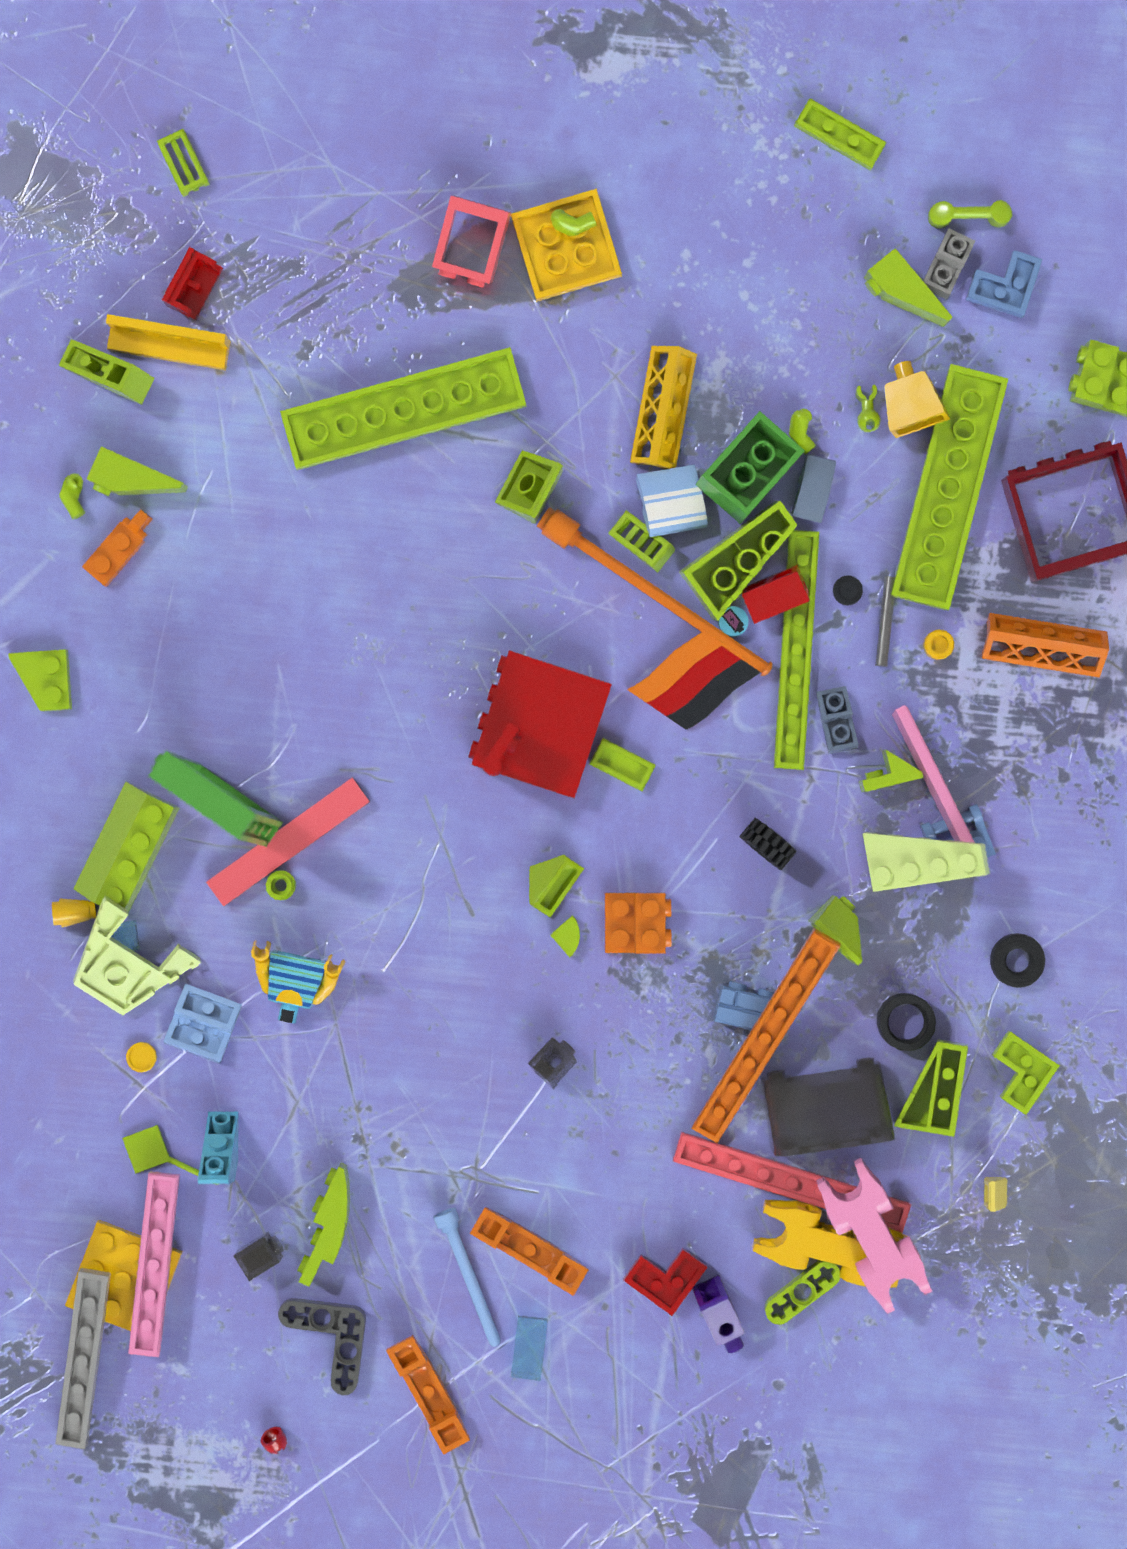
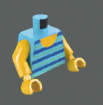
M257 941L253 942L251 955L255 959L256 975L262 991L268 994L269 1001L281 1003L278 1016L279 1021L296 1023L299 1007L310 1009L313 1004H321L335 990L339 974L345 965L344 959H342L340 965H335L331 961L333 955H329L327 960L324 961L273 950L269 956L271 942H266L265 949L258 948L256 945Z

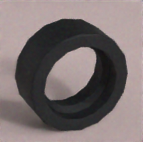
M899 993L890 996L882 1003L877 1013L876 1025L880 1036L887 1044L898 1050L913 1051L922 1048L931 1040L935 1032L936 1018L932 1007L926 1000L911 993ZM903 1004L917 1007L924 1019L921 1032L916 1037L908 1040L896 1037L891 1032L888 1024L892 1010Z

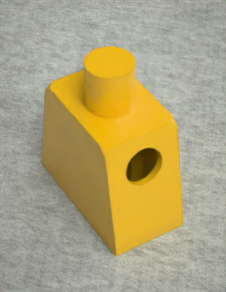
M903 361L896 364L894 370L897 380L889 382L884 386L888 426L894 437L899 438L950 420L949 414L928 374L925 371L914 373L911 361Z

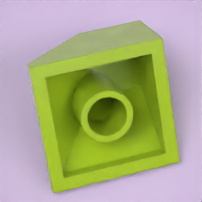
M832 895L808 922L817 930L840 942L841 946L838 950L851 963L859 966L863 961L858 917L852 912L856 907L846 897L842 896L839 899L837 896Z

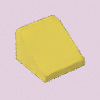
M1005 1177L984 1178V1206L990 1212L1001 1210L1007 1206V1178Z

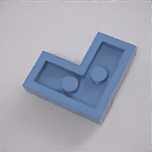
M1014 250L1004 278L976 269L966 300L1023 318L1043 259Z

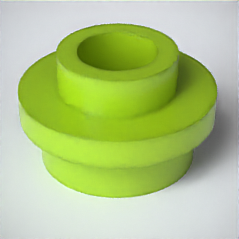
M275 871L266 880V891L275 900H286L295 892L296 881L287 871ZM280 879L286 882L287 886L284 891H279L276 888V883Z

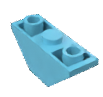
M208 1112L198 1184H229L235 1181L238 1164V1112Z

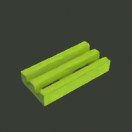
M180 129L157 140L159 148L183 197L189 195L188 193L191 191L199 190L201 186L206 187L210 185L184 129ZM179 138L182 139L200 177L196 181L176 141ZM171 143L190 184L184 186L165 146L166 144Z

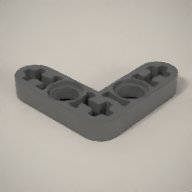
M290 1298L284 1301L279 1309L278 1318L285 1327L336 1334L331 1387L339 1395L353 1393L357 1387L360 1374L366 1325L364 1311L358 1306L298 1298ZM290 1306H295L296 1312L305 1313L306 1307H311L308 1315L309 1323L303 1322L306 1316L301 1315L296 1316L295 1320H289V1315L285 1314L284 1311H288ZM318 1309L327 1310L331 1316L329 1323L324 1325L318 1324L314 1319V1312ZM350 1313H354L355 1319L360 1320V1323H356L353 1329V1335L359 1334V1338L352 1335L341 1336V1332L344 1334L348 1333L349 1322L344 1321V1318H348ZM346 1342L353 1343L357 1349V1354L352 1358L344 1357L340 1352L342 1344ZM355 1364V1368L350 1366L348 1370V1379L353 1380V1382H349L347 1387H342L341 1381H338L337 1378H341L344 1365Z

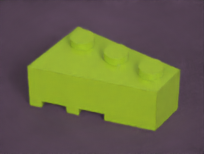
M937 1040L894 1123V1127L955 1137L968 1044Z

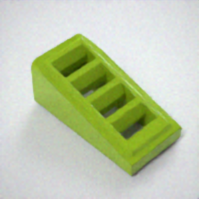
M627 510L608 532L612 538L656 572L660 571L675 551L673 545L662 536L651 537L653 539L652 543L644 553L640 551L650 539L646 524ZM632 522L634 524V527L630 530L626 537L623 538L621 534ZM642 530L644 533L634 545L631 544V541ZM661 545V546H662L661 549H660V550L658 551V553L654 556V558L651 559L650 557H651V556L653 555V553L657 550V548Z

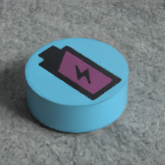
M736 606L728 607L723 616L718 620L719 629L730 637L741 635L747 629L749 623L746 612Z

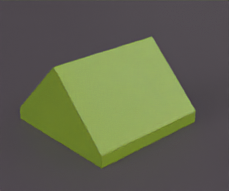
M522 450L494 503L536 524L563 473V465Z

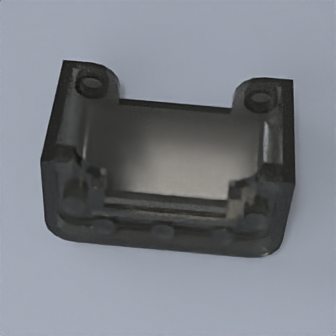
M874 1057L857 1059L856 1065L847 1069L798 1076L785 1075V1070H775L767 1072V1077L760 1078L770 1149L775 1156H791L882 1143L895 1139L881 1063L879 1061L874 1062Z

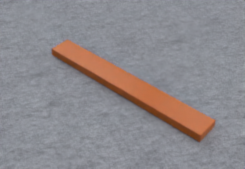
M816 928L812 930L697 1116L691 1129L718 1144L840 948V942Z

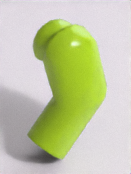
M72 473L64 479L59 493L60 500L73 520L80 518L86 513L78 501L83 487V478L76 473Z

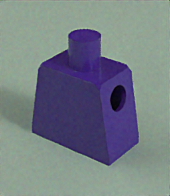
M717 1275L695 1285L692 1288L716 1345L721 1346L724 1344L728 1353H735L741 1350L744 1344L740 1336L745 1332L720 1276Z

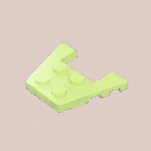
M105 896L101 902L73 982L75 986L123 1016L155 995V991L167 983L171 984L179 979V975L191 968L193 970L201 961L200 957L177 944L160 967L111 937L128 916V910Z

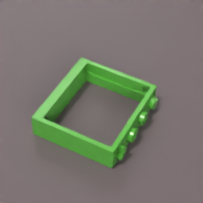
M167 750L164 754L161 753L154 759L156 762L148 775L150 778L236 839L267 847L283 824L277 817L199 762Z

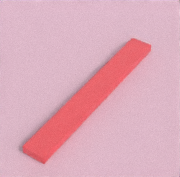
M682 1131L673 1157V1162L826 1209L816 1180L825 1177L836 1192L843 1194L852 1192L858 1187L724 1144H717L714 1141ZM888 1196L894 1208L881 1214L887 1227L903 1233L911 1203Z

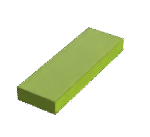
M811 98L807 101L794 124V127L870 171L887 143Z

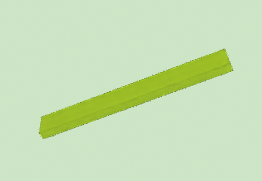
M793 530L788 536L786 569L798 565L809 591L810 601L783 612L773 768L804 770L819 532Z

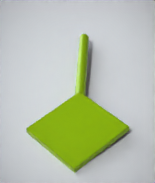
M158 1125L122 1138L135 1174L169 1162L196 1176L199 1175L198 1169L169 1156Z

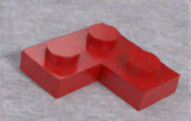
M684 1248L681 1249L666 1271H663L640 1254L624 1276L623 1281L673 1316L708 1267Z

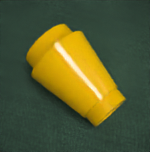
M59 898V901L52 902L54 926L61 925L64 928L90 919H96L95 903L89 900Z

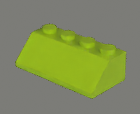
M125 782L73 889L99 906L106 896L128 910L129 914L180 807L129 782Z

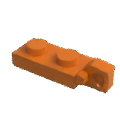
M140 509L131 520L126 517L122 522L120 521L84 563L82 568L107 587L145 543L143 540L147 534L143 530L153 519Z

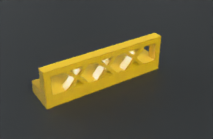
M107 314L106 324L110 327L107 344L109 351L226 371L231 344L226 334Z
M651 346L630 463L635 465H654L664 470L676 468L696 364V353L680 346ZM660 354H668L667 364L660 370L658 367ZM661 383V394L655 399L653 397L654 388ZM655 412L657 415L656 423L649 428L647 425L648 419ZM649 441L651 443L649 457H641L643 446Z

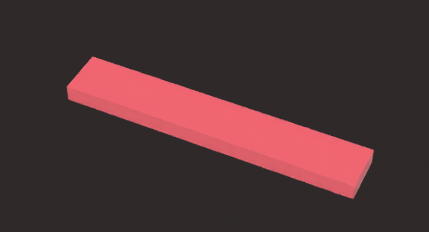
M354 778L349 779L279 829L267 847L257 845L206 883L223 906L227 905L370 803L369 799Z

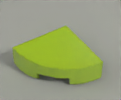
M573 915L550 934L569 958L576 951L580 940L579 926Z

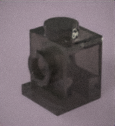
M552 1037L528 1064L532 1071L554 1090L557 1083L577 1063L573 1056L576 1051L565 1040L559 1043ZM554 1059H560L561 1063L556 1068L551 1066Z

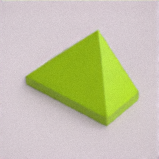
M565 855L530 866L529 904L548 917H551L584 868Z

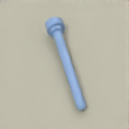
M456 1208L446 1209L434 1215V1221L437 1228L441 1229L442 1233H446L488 1342L491 1346L496 1347L500 1344L501 1340L457 1230L460 1218Z

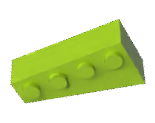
M774 501L679 571L713 620L718 621L732 602L738 598L742 590L758 574L762 566L797 527V523L781 501Z

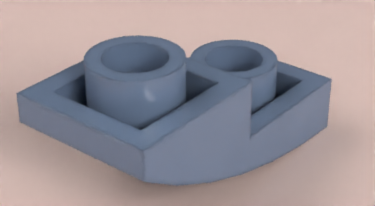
M807 453L798 480L800 486L791 511L792 516L819 523L822 522L836 466L835 460Z
M846 686L816 692L828 754L858 749L859 744L852 720L853 713Z

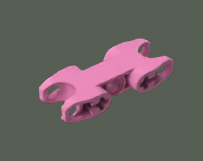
M859 1158L853 1162L860 1181L858 1187L852 1192L845 1194L836 1192L825 1177L816 1181L825 1203L827 1216L837 1234L840 1236L853 1230L867 1257L856 1262L855 1266L869 1293L888 1314L895 1310L889 1290L896 1280L903 1278L912 1280L924 1295L932 1292V1289L927 1280L921 1256L910 1236L895 1242L881 1214L894 1207L880 1180L867 1167L862 1158Z

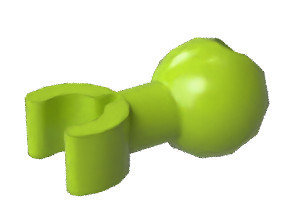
M876 385L872 386V394L868 400L862 394L861 386L856 388V398L862 405V412L857 417V423L864 432H873L880 426V416L873 406V400L877 394ZM866 425H870L872 429H867Z

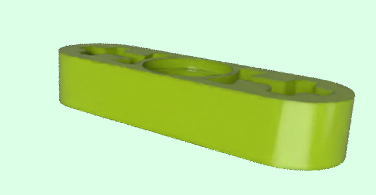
M818 1260L770 1296L764 1305V1311L768 1320L777 1325L785 1324L833 1288L840 1280V1270L837 1264ZM825 1266L826 1269L832 1267V1278L830 1280H827L825 1277L817 1282L820 1288L816 1290L813 1282L807 1277L812 1275L816 1280L822 1274L820 1271L822 1267ZM805 1283L811 1288L810 1295L802 1300L794 1296L795 1287L798 1284ZM789 1293L791 1300L797 1306L792 1308L789 1303L783 1308L784 1315L780 1316L777 1313L772 1315L771 1313L774 1311L772 1305L774 1303H777L779 1306L787 1302L784 1295Z

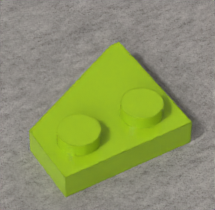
M68 650L8 653L11 663L40 711L72 709Z

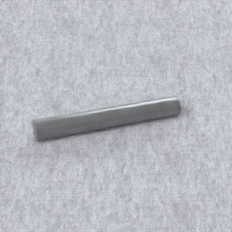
M891 576L884 577L875 666L887 667L894 606V596H891L895 577Z

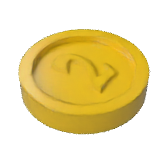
M138 1042L128 1049L126 1061L132 1070L146 1072L155 1065L157 1053L151 1044Z

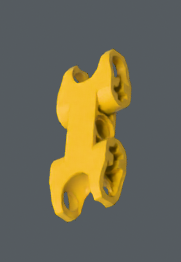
M764 1200L763 1213L780 1220L786 1228L782 1235L777 1238H754L752 1244L754 1252L773 1260L779 1265L798 1270H805L807 1268L809 1258L841 1265L839 1276L841 1279L866 1287L855 1263L867 1256L853 1230L839 1236L833 1225L819 1222L822 1210L814 1205L796 1200ZM888 1227L895 1242L907 1237V1235ZM896 1280L890 1288H897L899 1280Z

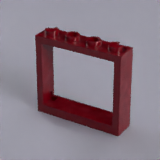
M1111 441L1101 442L1093 446V451L1083 453L1082 449L1074 450L1065 454L1066 459L1056 462L1054 457L1036 462L1037 467L1026 470L1025 466H1020L1009 470L1008 476L1001 480L1031 583L1127 555V541L1039 566L1015 485L1109 458L1127 518V459L1122 442L1114 445L1111 444Z

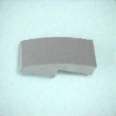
M948 228L923 280L933 294L946 300L948 299L973 248L975 240Z

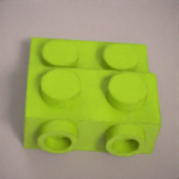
M1090 339L1085 346H1080L1076 357V363L1080 365L1077 375H1072L1068 386V391L1072 392L1070 401L1127 417V352L1120 351L1117 346Z

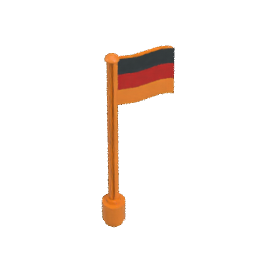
M551 507L542 516L536 526L542 530V535L563 549L568 545L572 548L576 546L701 631V633L674 650L648 677L635 686L628 688L627 690L686 730L709 716L735 689L761 673L760 676H766L772 670L771 661L769 663L581 536L582 532L578 530L581 526L580 523L559 509L555 511Z

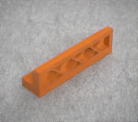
M989 613L987 637L982 650V659L1100 678L1109 652L1107 631ZM993 641L1005 642L1009 646V648L1002 652L991 650ZM1029 646L1036 647L1039 652L1033 656H1026L1020 650ZM1061 651L1066 652L1069 657L1057 661L1053 660L1050 655ZM1086 656L1098 657L1095 667L1082 665L1079 660Z

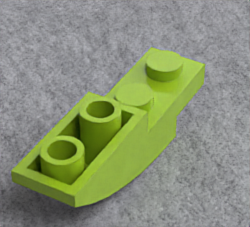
M342 1162L338 1169L331 1168L324 1183L329 1186L325 1197L319 1195L312 1209V1212L316 1213L313 1222L324 1228L317 1227L310 1242L311 1245L315 1246L311 1256L304 1255L297 1270L302 1273L299 1282L310 1287L322 1260L334 1264L346 1232L350 1210V1181L347 1165Z

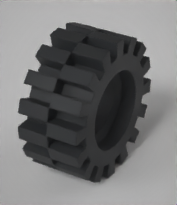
M754 818L739 836L760 856L764 857L779 870H782L797 852L779 834L775 833L774 830L757 818Z

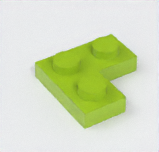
M1007 1031L992 1053L993 1057L1016 1072L999 1097L1027 1115L1060 1065L1010 1031Z

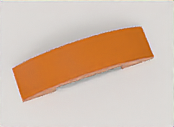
M487 1207L483 1209L470 1232L471 1235L494 1249L502 1250L548 1278L547 1281L572 1296L576 1293L589 1270L582 1263L549 1241Z
M412 1335L387 1348V1354L400 1377L403 1376L429 1423V1430L443 1455L470 1441V1437L452 1399L416 1338Z

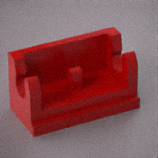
M189 247L162 301L167 307L196 321L223 268L216 264L215 260Z
M798 565L747 585L741 593L754 624L810 601L809 591Z

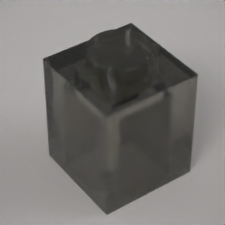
M267 1231L237 1250L233 1256L247 1279L251 1281L278 1264L284 1257L281 1253L284 1249L279 1239L275 1235L271 1237Z

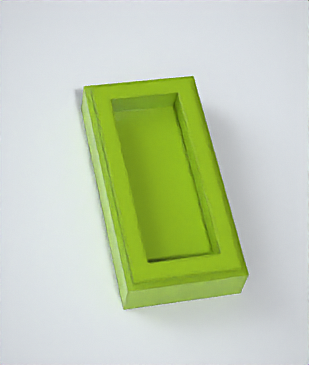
M602 738L589 764L641 792L656 766L605 738Z

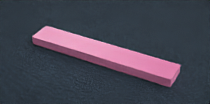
M904 705L896 709L892 716L918 769L923 773V779L954 841L975 843L908 707Z
M153 1171L148 1173L128 1354L151 1357L160 1356L180 1174Z

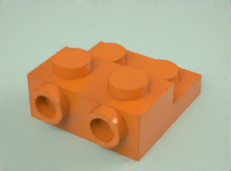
M605 893V953L666 954V947H671L672 945L671 929H666L665 917H671V899H665V893Z

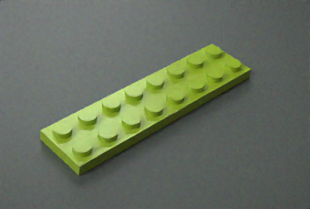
M511 347L286 409L280 411L295 467L297 470L527 407Z
M954 364L949 365L941 400L949 414L950 420L933 426L891 596L946 611L950 610L1008 378Z

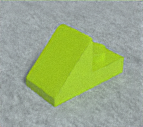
M882 750L887 774L884 775L882 769L865 773L866 779L860 780L859 785L861 792H868L924 777L922 771L888 750Z

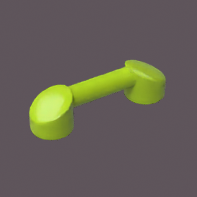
M1002 200L995 201L992 206L953 207L951 203L941 201L934 204L928 212L930 225L937 229L945 228L952 219L987 218L992 226L1000 228L1007 225L1012 218L1011 207Z

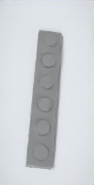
M81 1268L78 1272L56 1445L85 1449L88 1445L111 1278L110 1272Z

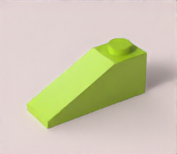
M896 248L871 267L865 274V286L875 297L879 295L883 301L942 327L947 325L952 319V315Z
M73 339L70 340L58 365L141 405L155 379L134 364Z
M102 446L87 476V480L94 484L92 489L108 497L111 492L117 495L186 492L188 488L187 485L179 480Z

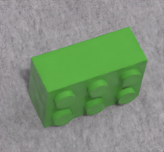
M759 411L696 483V486L741 524L805 450Z

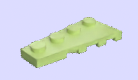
M873 832L863 833L873 892L990 874L985 844L905 837L893 834L885 835Z

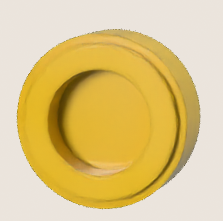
M934 630L927 634L923 641L924 652L934 660L947 658L954 650V639L945 630Z

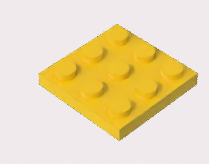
M597 189L511 214L536 302L622 277ZM557 209H562L565 213L578 218L591 212L597 225L576 236H568L557 231L552 226L551 214Z
M99 1219L93 1230L79 1270L86 1268L111 1273L105 1322L131 1331L141 1235ZM173 1247L168 1289L183 1251ZM78 1272L65 1304L66 1307L71 1309L74 1308Z

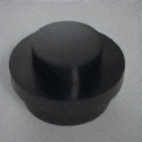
M842 576L833 585V596L842 605H853L862 597V584L853 576Z

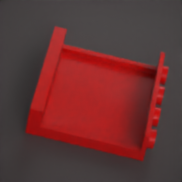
M509 650L507 657L501 655L496 670L501 676L498 685H491L487 701L492 702L489 712H483L477 729L482 730L479 742L473 741L468 755V758L473 759L471 765L483 768L485 759L510 722L520 728L521 731L518 735L522 737V740L513 754L509 751L506 753L501 761L503 770L500 774L574 799L612 684Z

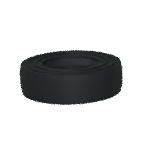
M1014 933L1002 937L994 945L990 955V965L999 981L1011 987L1021 988L1033 984L1042 975L1045 967V954L1041 945L1034 938L1025 934ZM1014 949L1024 950L1029 957L1027 968L1021 972L1011 971L1006 963L1007 955Z

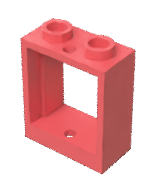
M450 196L432 267L439 269L438 274L444 277L455 279L456 274L468 277L466 283L484 288L485 283H493L512 212L457 196ZM457 210L498 222L485 273L444 262Z

